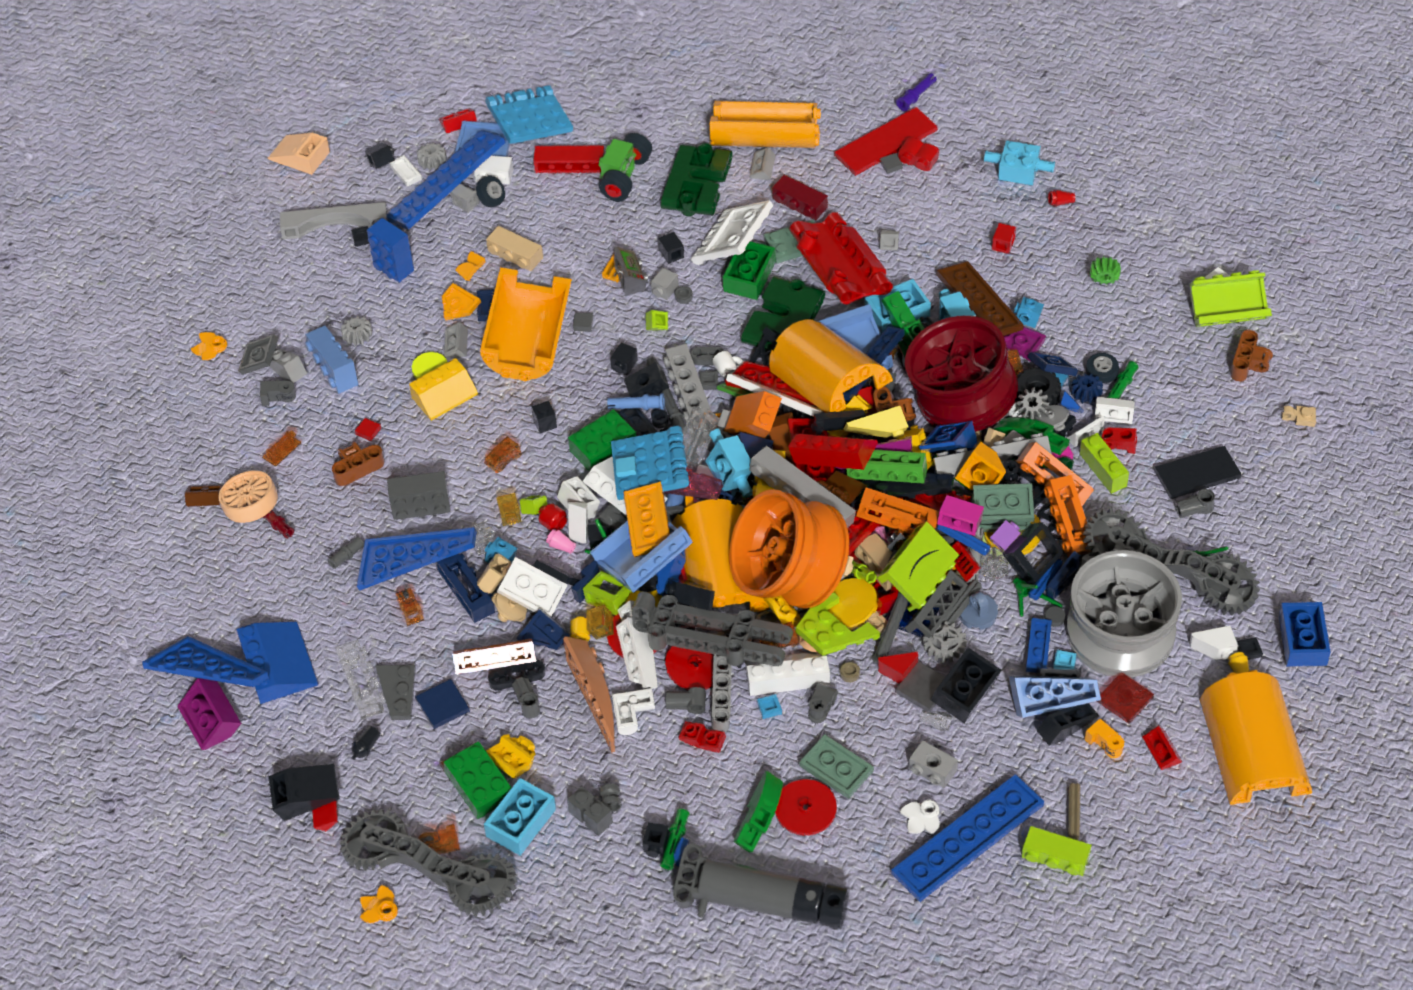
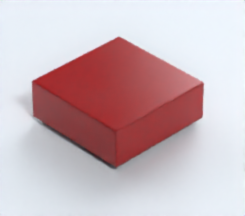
M364 418L356 428L355 434L372 441L381 430V424Z

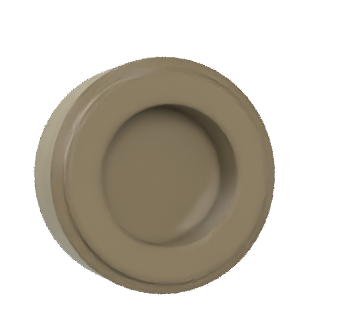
M853 662L844 663L840 667L841 679L848 683L857 681L860 677L859 666Z

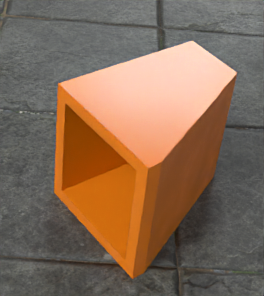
M766 391L737 396L724 431L733 435L743 432L765 438L771 431L782 398Z

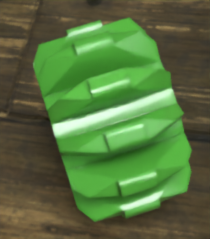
M1104 256L1103 258H1096V261H1092L1090 269L1093 281L1099 282V284L1105 283L1106 285L1119 280L1121 266L1117 259L1105 258Z

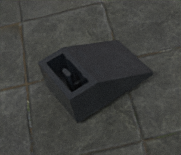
M334 764L287 768L268 776L272 810L283 821L340 799Z

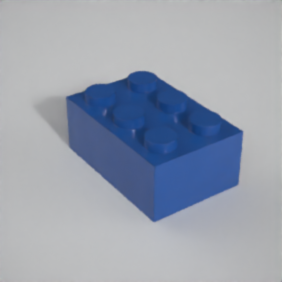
M381 218L367 229L373 266L378 271L385 273L390 279L400 283L414 271L408 234L384 218Z
M1322 602L1281 603L1278 618L1286 667L1327 666L1331 650Z

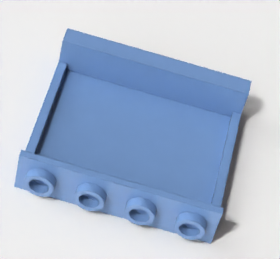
M870 304L817 321L830 328L863 353H866L881 335L873 318ZM888 355L881 363L887 370L893 367L892 355Z
M627 520L590 551V554L597 561L599 567L634 593L693 542L683 527L676 528L668 522L670 535L648 554L634 557Z

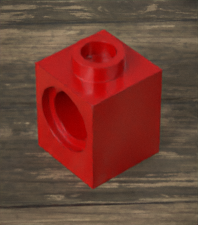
M999 223L993 236L992 250L1009 254L1015 241L1016 227Z

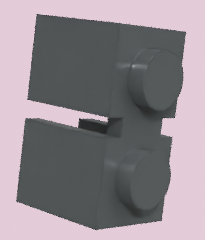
M582 786L567 799L569 813L581 823L585 821V826L596 835L600 836L613 823L612 810L600 800L595 801V796Z

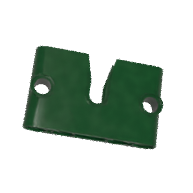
M707 143L699 145L698 148L693 145L681 144L662 195L661 209L680 211L684 216H693L694 214L714 216L721 196L718 193L720 184L715 182L726 181L732 163V151L716 149L714 151L713 147Z
M773 276L762 296V299H764L762 308L769 312H753L742 333L741 342L758 347L764 336L762 332L765 327L774 329L781 334L796 322L808 319L814 320L824 302L825 291L806 286L804 281L800 279L789 281ZM767 341L765 345V352L773 350L770 341Z

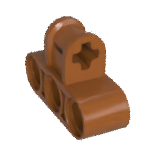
M1245 330L1241 335L1231 369V377L1235 381L1241 382L1246 380L1249 370L1262 373L1269 370V361L1273 357V352L1268 348L1257 346L1258 334L1253 330Z
M884 386L874 391L877 413L900 406L906 422L916 418V414L913 413L912 398L894 401L893 394ZM888 393L887 398L881 401L880 395ZM892 436L885 439L888 441L896 438H893Z
M355 441L344 449L339 448L337 452L341 460L332 466L335 483L339 486H345L382 468L385 463L382 448L379 445H371L361 450Z

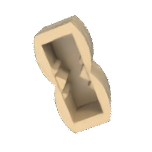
M496 554L478 579L477 585L483 592L493 593L509 570L511 561L501 554Z

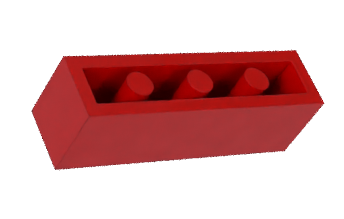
M535 146V173H601L599 161L605 155L604 146Z

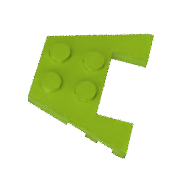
M834 592L823 603L810 608L796 626L795 631L822 656L846 649L848 645H860L865 640L880 638V632L869 622L852 632L833 616L828 609L838 604L840 598Z

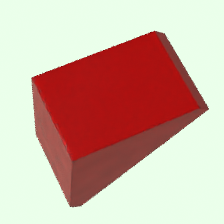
M918 651L878 657V672L900 684L918 663Z

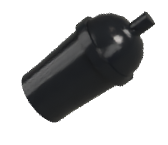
M367 726L362 734L352 742L351 751L353 756L351 758L353 760L356 757L364 758L370 754L371 749L381 736L375 727Z

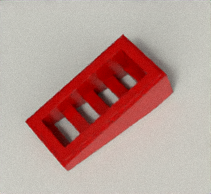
M956 541L952 548L958 554L961 552L963 554L958 559L956 558L954 567L964 580L968 582L981 567L967 546ZM964 557H966V559L960 564V561ZM969 561L970 563L965 568H963V566ZM973 565V568L968 573H966V571Z

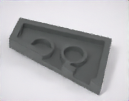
M375 665L391 720H412L415 665Z

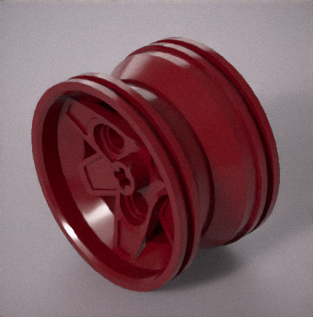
M965 315L945 318L922 330L908 347L905 356V369L910 383L917 391L916 398L924 419L934 428L937 425L972 421L975 432L980 431L1001 420L1014 405L1018 395L1017 377L1013 366L1008 361V349L1004 336L1000 329L992 322L980 317Z

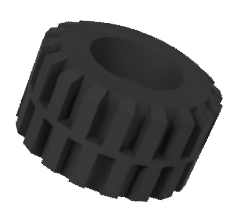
M1031 367L1030 370L1025 369L1023 373L1017 375L1018 395L1016 402L1022 401L1019 398V394L1026 396L1024 393L1025 389L1032 393L1031 389L1035 388V391L1042 390L1041 396L1047 395L1048 399L1045 401L1049 402V406L1059 404L1061 383L1055 373L1043 371L1040 367L1038 369ZM1035 400L1029 402L1031 408H1033V405L1034 407L1037 406Z

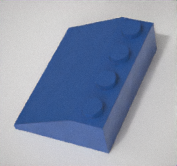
M297 622L253 623L236 629L247 663L268 671L269 679L255 686L260 704L318 686Z

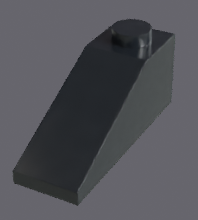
M668 578V583L665 586V594L675 596L678 603L712 611L715 591L690 580Z
M1089 703L1068 707L1048 715L1036 731L1050 746L1071 736L1096 720L1099 715Z

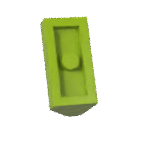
M600 571L583 588L586 603L614 615L618 614V609L625 604L631 592L604 571ZM604 580L621 587L615 595L599 588Z

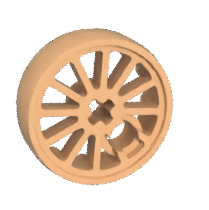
M262 471L240 473L229 479L219 492V503L224 514L230 520L238 523L252 522L262 518L274 508L278 499L277 489L273 480Z

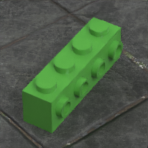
M874 450L864 470L846 468L847 476L853 479L924 483L927 474L926 453Z

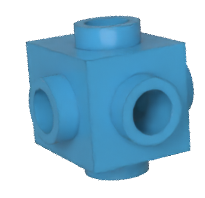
M1023 297L1021 303L1017 302L1014 313L1017 314V318L1024 325L1035 328L1044 304Z
M497 537L493 543L489 542L485 548L486 556L484 561L490 563L496 554H501L511 561L512 564L518 548Z

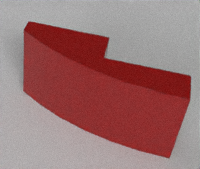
M892 586L890 594H885L878 598L876 611L879 616L893 610L899 594L895 586Z
M685 721L678 738L680 741L694 747L720 753L726 739V734L723 731L706 729L704 724Z

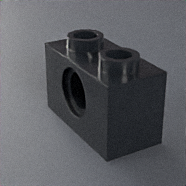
M657 362L624 378L630 397H642L644 394L649 396L656 395L670 388L665 373Z

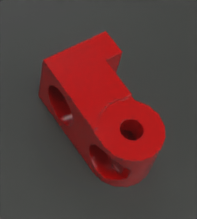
M1109 427L1102 430L1101 438L1111 450L1122 449L1128 450V453H1136L1137 428Z

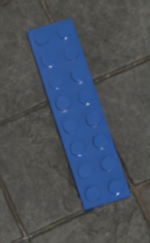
M484 130L476 133L458 152L454 153L449 160L440 165L433 174L429 175L421 185L417 186L412 193L403 198L396 207L390 210L387 214L388 222L409 230L506 143L504 138Z
M1015 774L891 870V874L921 902L1042 808L1045 801Z

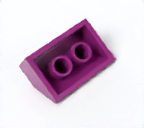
M197 678L177 706L201 750L209 749L231 738L241 725V721L217 681Z

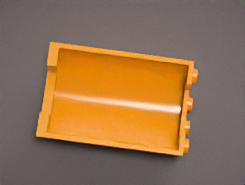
M715 101L714 116L710 118L711 146L816 148V146H819L820 141L817 119L821 118V109H817L818 103Z
M500 267L480 348L481 357L489 368L504 378L529 381L542 377L551 370L554 363L572 279L554 276L553 285L550 288L517 282L518 270Z
M810 319L796 322L785 329L777 338L776 342L778 343L775 349L771 350L769 359L770 371L825 413L841 412L846 409L843 392L873 376L877 390L893 381L889 371L821 322Z
M710 499L694 503L686 507L683 514H677L672 521V525L676 528L683 527L693 542L685 549L686 562L684 568L687 580L715 591L712 608L749 602V610L752 612L768 610L769 606L763 598L746 594L738 588L730 570L729 549L731 537L743 507L739 504H731L730 500Z
M1257 670L1239 674L1230 673L1225 678L1204 689L1200 697V703L1230 805L1250 802L1253 791L1290 786L1291 797L1312 794V787L1281 687L1275 677L1258 672Z

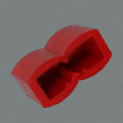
M908 137L900 148L898 157L904 164L914 165L923 171H930L939 158V148L932 144L923 143L916 138Z

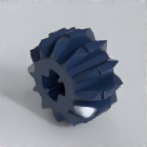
M1085 373L1082 376L1077 375L1072 382V396H1075L1076 401L1081 400L1082 404L1084 402L1089 404L1092 401L1097 402V397H1101L1103 394L1102 381H1100L1099 376L1093 377L1092 373L1090 375Z

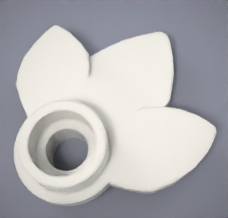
M926 800L921 804L916 802L909 803L900 811L903 816L909 818L907 829L911 834H918L924 830L933 834L940 826L938 819L939 806L932 800Z

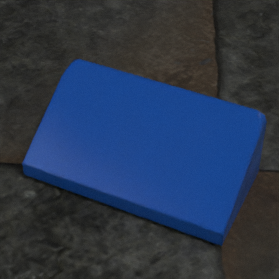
M1065 391L1061 405L1068 410L1083 413L1084 410Z

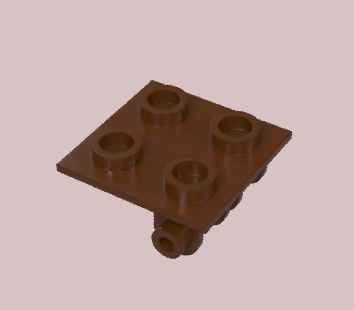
M835 471L826 482L823 480L817 481V483L848 505L867 487L866 484L838 471Z

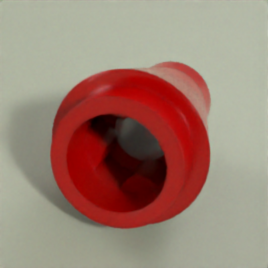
M1054 189L1048 193V203L1053 205V207L1075 203V193Z

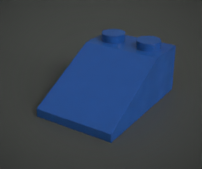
M965 421L937 425L920 444V450L932 453L948 452V454L963 448H967V451L972 450L978 442L973 422Z

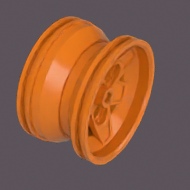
M776 489L763 491L752 498L738 517L732 533L729 564L734 582L741 591L752 596L774 598L782 595L791 606L803 609L816 607L834 592L843 576L849 554L848 528L841 513L831 505L817 501L803 503L794 495Z

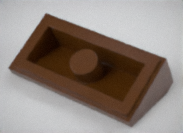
M223 485L188 486L184 494L186 506L220 505L219 492Z

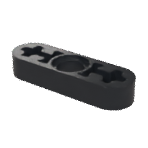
M536 660L494 670L488 675V683L490 688L495 691L511 688L512 683L516 681L515 678L511 677L515 672L522 673L521 677L528 678L530 682L538 681L546 674L545 665L542 661ZM499 678L500 682L496 683L495 679Z

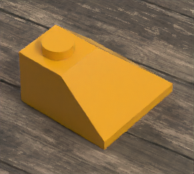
M980 441L955 479L973 491V485H998L1006 470L997 452Z

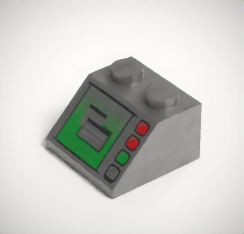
M615 247L614 268L625 296L645 291L648 278L646 272H642L641 259L637 258L634 251Z

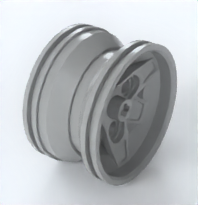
M1117 550L1093 557L1078 570L1072 582L1071 608L1068 613L1066 627L1068 643L1072 651L1077 653V658L1096 672L1119 678L1141 676L1161 666L1172 652L1176 636V622L1178 621L1182 604L1180 585L1170 569L1149 555L1135 551ZM1106 594V599H1098L1096 597ZM1157 610L1159 612L1160 619L1153 618V613ZM1087 618L1096 620V622L1093 624Z

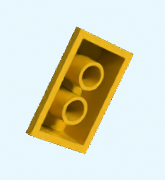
M456 358L409 383L411 398L431 421L478 395L466 369Z

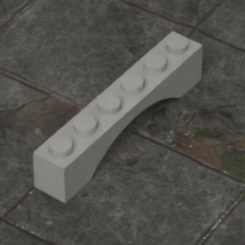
M386 203L280 212L283 240L301 238L315 229L335 224H348L359 227L368 226L370 228L381 218L387 220Z
M1042 433L1031 435L1032 439L1024 440V437L1012 439L1013 443L1005 444V441L994 442V446L990 447L997 454L1019 457L1029 443L1037 442L1051 454L1048 436H1043ZM967 448L955 450L956 454L948 455V452L938 453L937 457L933 458L936 474H952L955 478L974 450L967 451Z

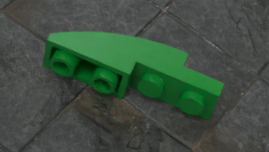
M897 291L881 301L891 316L889 320L893 327L904 329L905 335L902 339L909 347L914 338L925 328L920 320L916 321L900 292Z
M1005 418L993 428L1006 434L1005 437L1012 430H1015L1026 439H1032L1031 435L1042 433L1043 436H1048L1051 452L1061 455L1070 442V439L1054 433V426L1028 418Z
M768 771L764 772L747 806L749 810L733 840L735 844L749 853L754 851L761 835L767 832L782 792L783 781Z

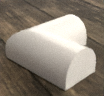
M652 688L612 694L617 729L622 735H630L638 730L635 712L655 709Z

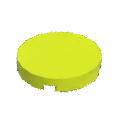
M436 352L423 353L413 361V376L415 379H418L447 363V359Z

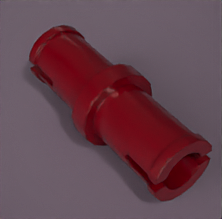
M273 509L263 516L271 524V527L274 530H278L284 538L288 539L294 534V529L286 523L282 516H278Z

